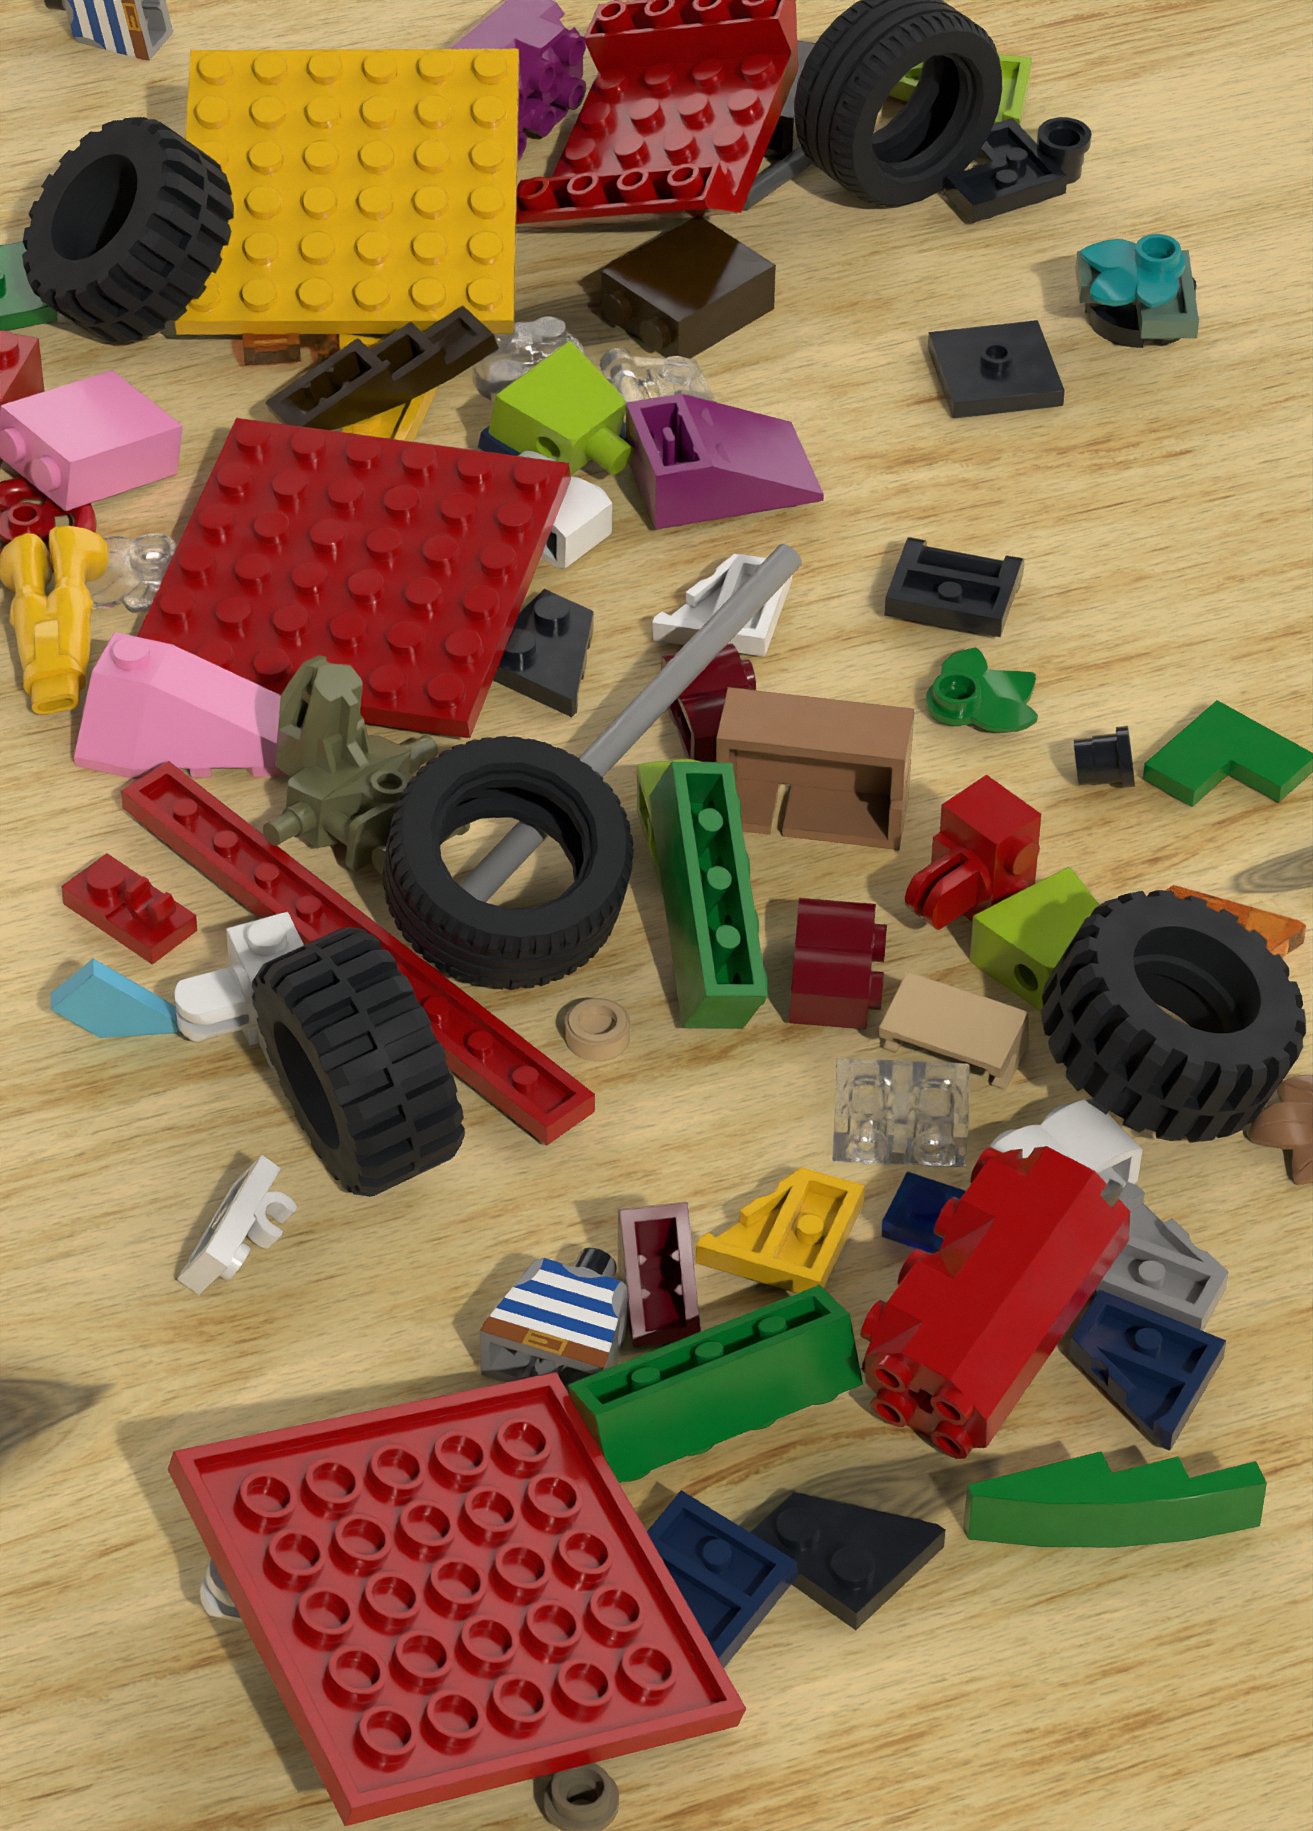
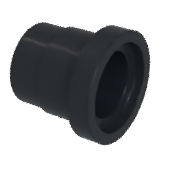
M1057 117L1049 119L1039 126L1037 144L1067 175V184H1071L1081 177L1084 153L1090 148L1092 134L1090 128L1080 120L1069 117Z
M1128 725L1116 727V733L1073 740L1079 786L1122 782L1123 788L1135 787Z

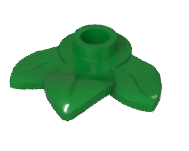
M978 648L966 649L951 655L943 662L941 675L935 679L933 685L927 691L926 709L934 719L950 726H962L972 723L991 732H1018L1029 728L1038 720V714L1026 705L1034 691L1036 674L1026 671L988 669L987 661Z

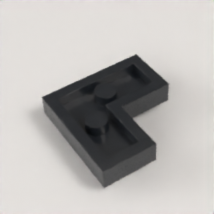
M1013 118L993 125L989 137L974 159L979 166L946 176L945 194L971 223L990 219L1012 210L1066 194L1067 175L1038 147V144Z

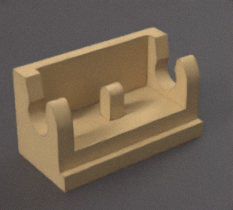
M907 971L879 1027V1034L881 1038L886 1039L884 1049L897 1052L905 1041L988 1069L989 1074L995 1076L992 1085L1005 1090L1013 1078L1022 1057L1025 1056L1029 1048L1028 1011Z

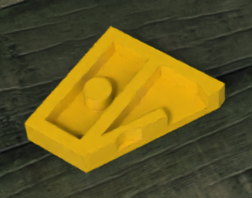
M800 1167L780 1181L774 1192L758 1197L740 1209L739 1222L717 1237L708 1232L699 1238L696 1244V1263L795 1293H800L817 1285L825 1288L864 1204L865 1185Z

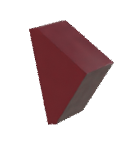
M686 1201L618 1209L619 1280L628 1287V1327L633 1347L674 1343L701 1332L688 1202Z

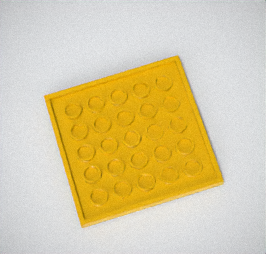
M519 49L190 50L185 139L213 158L221 166L222 172L226 174L232 192L230 196L234 204V218L228 220L232 232L229 244L223 246L220 253L223 260L217 272H211L204 285L207 288L199 299L193 298L186 306L187 312L177 321H174L176 335L393 334L409 322H412L423 333L462 305L493 334H514Z

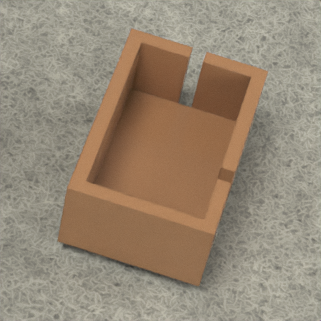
M728 687L717 734L716 762L733 764L736 790L741 802L743 832L770 835L780 784H790L791 789L782 836L900 850L909 800L914 709Z

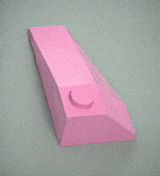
M114 632L91 673L74 754L75 766L129 778H142L168 761L179 769H190L191 777H211V768H246L254 777L288 776L275 766L281 695L172 644Z

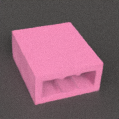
M111 370L1 405L0 458L63 510L68 511L176 475L183 426Z

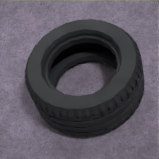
M860 0L839 15L819 37L808 55L800 74L794 101L797 138L802 151L826 175L861 200L872 205L886 207L901 206L922 201L946 187V176L964 171L990 135L998 115L1002 96V69L996 46L981 26L943 0ZM923 62L919 82L905 107L887 126L873 133L877 115L891 89L911 68Z
M515 736L481 738V740L474 739L468 741L466 745L459 744L453 746L452 750L443 751L438 757L429 760L426 766H422L417 771L416 776L410 779L407 787L403 789L400 800L394 810L382 875L384 876L383 887L386 891V903L389 905L388 910L391 916L395 918L394 923L397 929L402 931V936L407 942L412 943L411 947L416 953L422 954V958L427 962L434 963L435 967L441 972L446 971L451 977L456 979L462 978L464 982L478 984L480 987L493 986L494 989L501 990L503 988L515 990L521 986L525 989L534 988L535 985L543 986L549 984L550 980L557 981L563 979L564 975L572 974L577 970V967L587 964L589 958H593L598 953L599 948L607 942L608 936L611 935L614 924L619 916L628 888L633 865L634 849L632 847L634 842L630 834V822L626 819L627 814L624 808L620 806L621 802L618 796L612 793L613 789L608 783L603 782V777L598 772L593 771L592 767L587 763L581 762L577 756L566 752L564 749L553 747L549 743L535 739H522ZM513 818L539 827L560 844L573 867L574 883L559 898L535 908L504 909L477 900L459 886L441 859L440 845L457 828L479 819Z

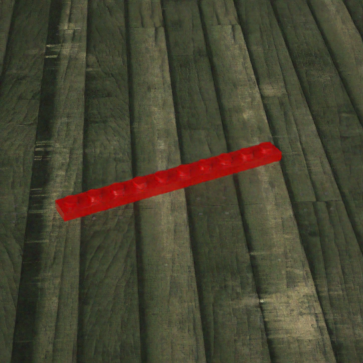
M170 761L121 790L122 807L125 811L261 919L288 912L304 945L344 927L364 929L368 934H373L380 941L382 949L389 951L397 962V968L402 975L407 977L413 987L414 995L420 1006L424 1007L432 1023L430 1026L437 1041L441 1043L447 1058L445 1060L447 1067L546 1146L595 1112V1094L284 850L270 844L261 832Z

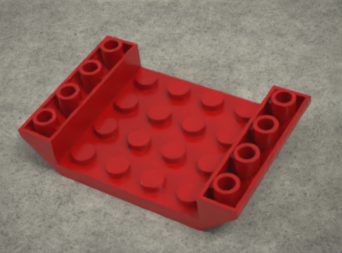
M613 0L604 4H598L584 36L586 46L597 68V75L552 177H533L520 180L517 186L516 226L555 229L741 213L799 70L796 0Z

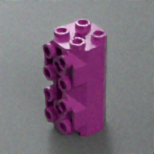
M502 0L444 48L519 49L518 161L523 156L527 145L526 134L522 133V131L526 130L541 137L547 136L553 127L566 116L569 109L576 110L581 105L586 93V82L581 79L583 76V55L586 49V39L579 34L575 27L571 30L565 28L559 20L565 13L558 3L553 0Z

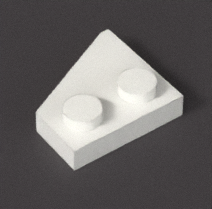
M733 554L716 568L714 575L700 580L686 591V604L670 616L661 611L654 617L652 622L653 641L685 645L766 558ZM792 576L728 643H732L738 653L766 656L792 582Z

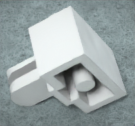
M288 912L226 928L229 967L183 979L177 983L174 991L177 1025L184 1036L193 1041L200 1042L243 1030L249 1046L259 1043L271 1070L275 1069L270 1062L266 1051L267 1046L256 1020L258 1014L253 1007L252 995L254 991L252 989V981L264 963L304 945Z

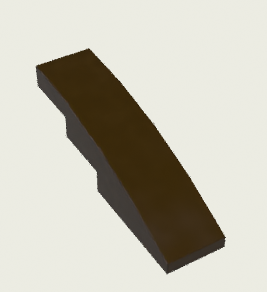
M462 305L423 333L412 322H409L372 349H369L357 338L267 400L265 404L268 410L282 424L334 430L380 414L424 394L464 372L497 351L499 347L493 333Z

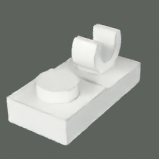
M261 1155L233 1183L177 1279L179 1282L200 1295L218 1276L229 1281L235 1275L251 1250L249 1246L243 1243L246 1235L258 1246L268 1249L281 1237L283 1231L273 1225L267 1219L266 1214L271 1215L275 1220L283 1224L295 1212L297 1205L284 1193L278 1191L268 1192L281 1169L280 1167Z

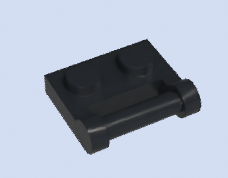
M908 537L885 597L884 615L913 622L964 630L971 633L1001 637L1015 594L1018 593L1021 585L1024 558L1006 555L1004 560L929 547L924 539Z

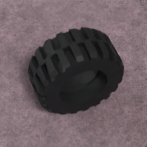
M145 117L113 120L103 124L100 132H89L81 138L80 145L74 151L68 150L59 160L61 165L53 176L51 174L47 176L41 186L44 191L39 200L33 202L29 212L32 220L30 227L24 230L23 244L27 251L22 254L29 285L34 294L40 297L43 303L101 340L129 342L141 340L143 335H154L164 330L167 321H177L187 312V304L193 298L199 299L207 288L204 285L211 272H217L223 260L220 256L223 246L229 244L232 231L228 220L234 218V204L230 196L232 192L227 176L222 172L221 166L213 158L172 129L155 119H147Z
M1156 890L1150 892L1148 896L1143 891H1138L1105 901L1093 910L1090 917L1084 920L1045 983L1041 997L1043 1003L1041 1017L1044 1034L1051 1036L1048 1040V1045L1056 1064L1064 1063L1067 1068V1080L1077 1091L1084 1089L1093 1097L1091 1104L1105 1115L1111 1111L1124 1119L1122 1125L1137 1132H1141L1145 1128L1155 1131L1156 1138L1168 1141L1180 1140L1182 1136H1186L1189 1143L1211 1141L1216 1136L1217 1138L1228 1137L1241 1131L1247 1123L1254 1121L1297 1061L1303 1049V1038L1306 1035L1305 1009H1301L1303 1000L1296 981H1289V967L1280 954L1273 956L1266 948L1267 940L1255 929L1249 932L1238 924L1237 920L1239 917L1224 908L1220 912L1207 907L1206 900L1192 895L1180 899L1175 897L1174 891ZM1159 1006L1171 1011L1172 1013L1180 1017L1183 1021H1185L1188 1025H1185L1180 1021L1174 1019L1169 1014L1164 1012Z
M344 927L264 963L252 981V989L254 991L252 1001L253 1007L258 1014L256 1019L261 1035L264 1037L267 1054L278 1074L279 1083L285 1097L289 1099L295 1111L294 1115L302 1130H305L311 1140L313 1149L318 1157L324 1160L328 1171L334 1179L340 1180L342 1187L354 1195L371 1197L451 1160L459 1150L465 1137V1128L461 1123L464 1119L463 1110L457 1100L456 1093L458 1090L454 1077L448 1070L445 1061L447 1058L440 1041H437L430 1026L432 1023L424 1007L420 1006L407 977L401 974L397 968V962L389 951L382 949L380 941L373 934H368L364 929Z

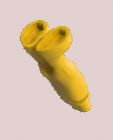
M56 526L49 532L50 553L40 537L35 534L25 533L9 542L0 554V578L5 587L16 593L11 602L9 620L16 632L18 653L24 672L23 688L31 697L32 710L39 715H49L76 708L79 705V692L86 687V672L91 649V613L94 602L85 582L95 581L105 574L109 564V548L101 535L85 528ZM53 564L55 586L51 593L46 596L45 589L52 579Z

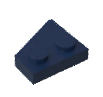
M1099 1290L1071 1336L1069 1355L1160 1447L1170 1451L1224 1358L1226 1340Z
M682 1490L647 1531L723 1668L726 1667L799 1575L797 1561Z

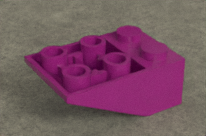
M682 393L626 403V442L634 448L633 456L628 464L655 530L824 501V493L795 428L790 421Z

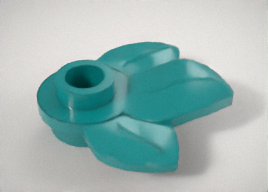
M1151 234L1139 239L1137 244L1124 239H1111L1092 244L1080 250V258L1101 272L1090 288V298L1097 303L1121 306L1138 299L1144 305L1154 308L1168 303L1178 293L1179 283L1177 279L1185 270L1186 259L1181 251L1179 242L1170 236Z

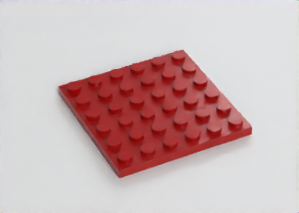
M236 418L137 637L172 644L279 695L283 694L286 686L302 663L318 655L326 656L328 663L351 665L361 677L363 685L360 715L364 718L365 723L471 738L570 484L569 463Z
M557 1372L173 1452L167 1470L344 1826L737 1727L746 1711L743 1701Z

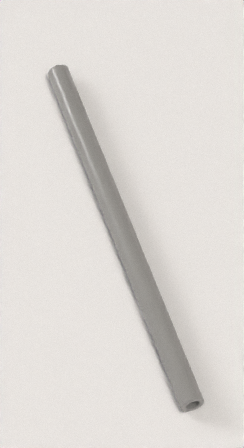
M780 544L579 757L580 761L587 763L592 767L593 771L598 772L604 777L802 565L798 553L790 546ZM519 821L459 886L477 900L487 902L548 837V834L535 825Z

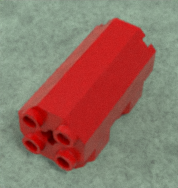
M1048 1146L1035 1147L1028 1158H1023V1149L1009 1150L1002 1153L992 1147L986 1148L972 1170L971 1185L960 1200L955 1197L949 1199L939 1214L934 1227V1233L944 1238L939 1251L930 1255L919 1248L913 1250L900 1270L897 1281L899 1286L887 1303L878 1300L872 1306L861 1328L860 1336L870 1342L861 1370L866 1374V1384L876 1393L870 1402L872 1409L880 1418L897 1427L907 1425L931 1438L937 1448L955 1459H965L973 1448H987L1129 1241L1131 1211L1120 1199L1117 1200L1112 1208L1100 1195L1107 1184L1095 1170Z

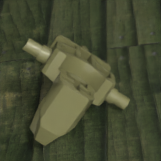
M318 655L302 663L280 698L275 766L291 778L288 780L286 808L282 811L281 815L263 825V833L267 841L274 846L283 843L293 836H301L316 848L343 843L347 846L346 865L350 869L358 871L373 862L376 870L382 875L385 851L395 807L400 800L403 789L407 787V783L414 777L411 774L419 770L420 765L436 757L438 748L435 741L428 735H424L409 744L401 745L379 735H368L364 718L360 715L363 685L361 677L351 665L328 663L326 656ZM470 823L457 828L446 840L455 835H463L468 832Z

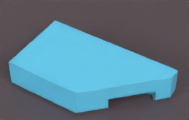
M94 958L50 993L52 1011L100 1038L181 1032L177 1025L175 1005Z

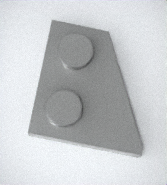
M1127 1181L1117 1200L1120 1199L1131 1211L1129 1241L1092 1295L1096 1296L1098 1291L1102 1290L1203 1331L1226 1290L1228 1271L1207 1251L1200 1250L1194 1246L1190 1240V1235L1172 1218L1163 1223L1144 1205L1145 1192L1136 1184Z

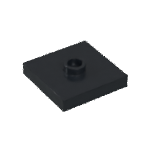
M1038 320L929 332L928 349L953 418L1063 406L1065 390Z

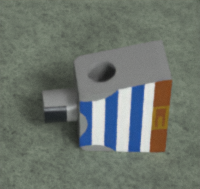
M44 0L48 9L67 11L73 37L79 43L142 60H150L173 33L165 0Z
M584 1248L580 1251L573 1266L547 1258L534 1260L480 1329L481 1375L503 1382H511L557 1372L569 1393L568 1384L618 1365L628 1323V1287L622 1281L613 1278L617 1270L614 1259L600 1249Z

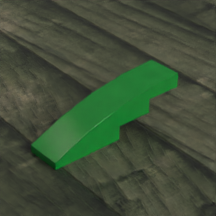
M1102 1451L968 1484L963 1529L969 1540L1035 1547L1117 1548L1190 1541L1259 1527L1267 1482L1256 1461L1189 1478L1179 1456L1112 1473Z

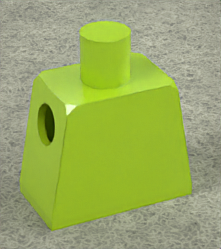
M568 341L495 396L488 433L519 453L534 451L555 461L569 463L570 475H573L591 460L595 461L611 475H616L627 466L634 453V448L619 437L626 412L625 398L571 341Z
M1067 867L974 915L970 961L977 968L1041 1011L1043 1008L1041 997L1045 983L1084 920L1090 917L1093 910L1099 906V903L1070 867Z

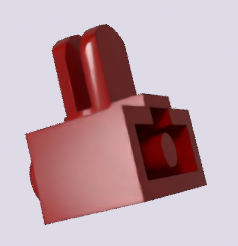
M987 774L941 805L940 832L933 836L931 864L912 877L904 898L906 906L919 917L923 916L924 920L936 930H940L961 915L973 922L974 915L1034 885L1036 881L1037 859L1040 852L1039 837L1042 814Z

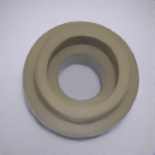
M595 1763L556 1772L548 1782L544 1792L545 1812L551 1823L562 1831H601L612 1823L618 1813L619 1791L614 1780L602 1767ZM579 1799H585L592 1802L588 1805L571 1804L573 1801Z

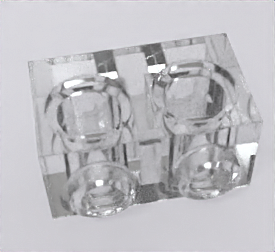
M836 1058L833 1162L965 1167L969 1126L968 1063Z

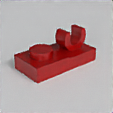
M108 853L61 886L63 904L152 965L198 931L197 918L194 913L176 902L170 893L161 892L151 885L149 879L144 876L142 877Z

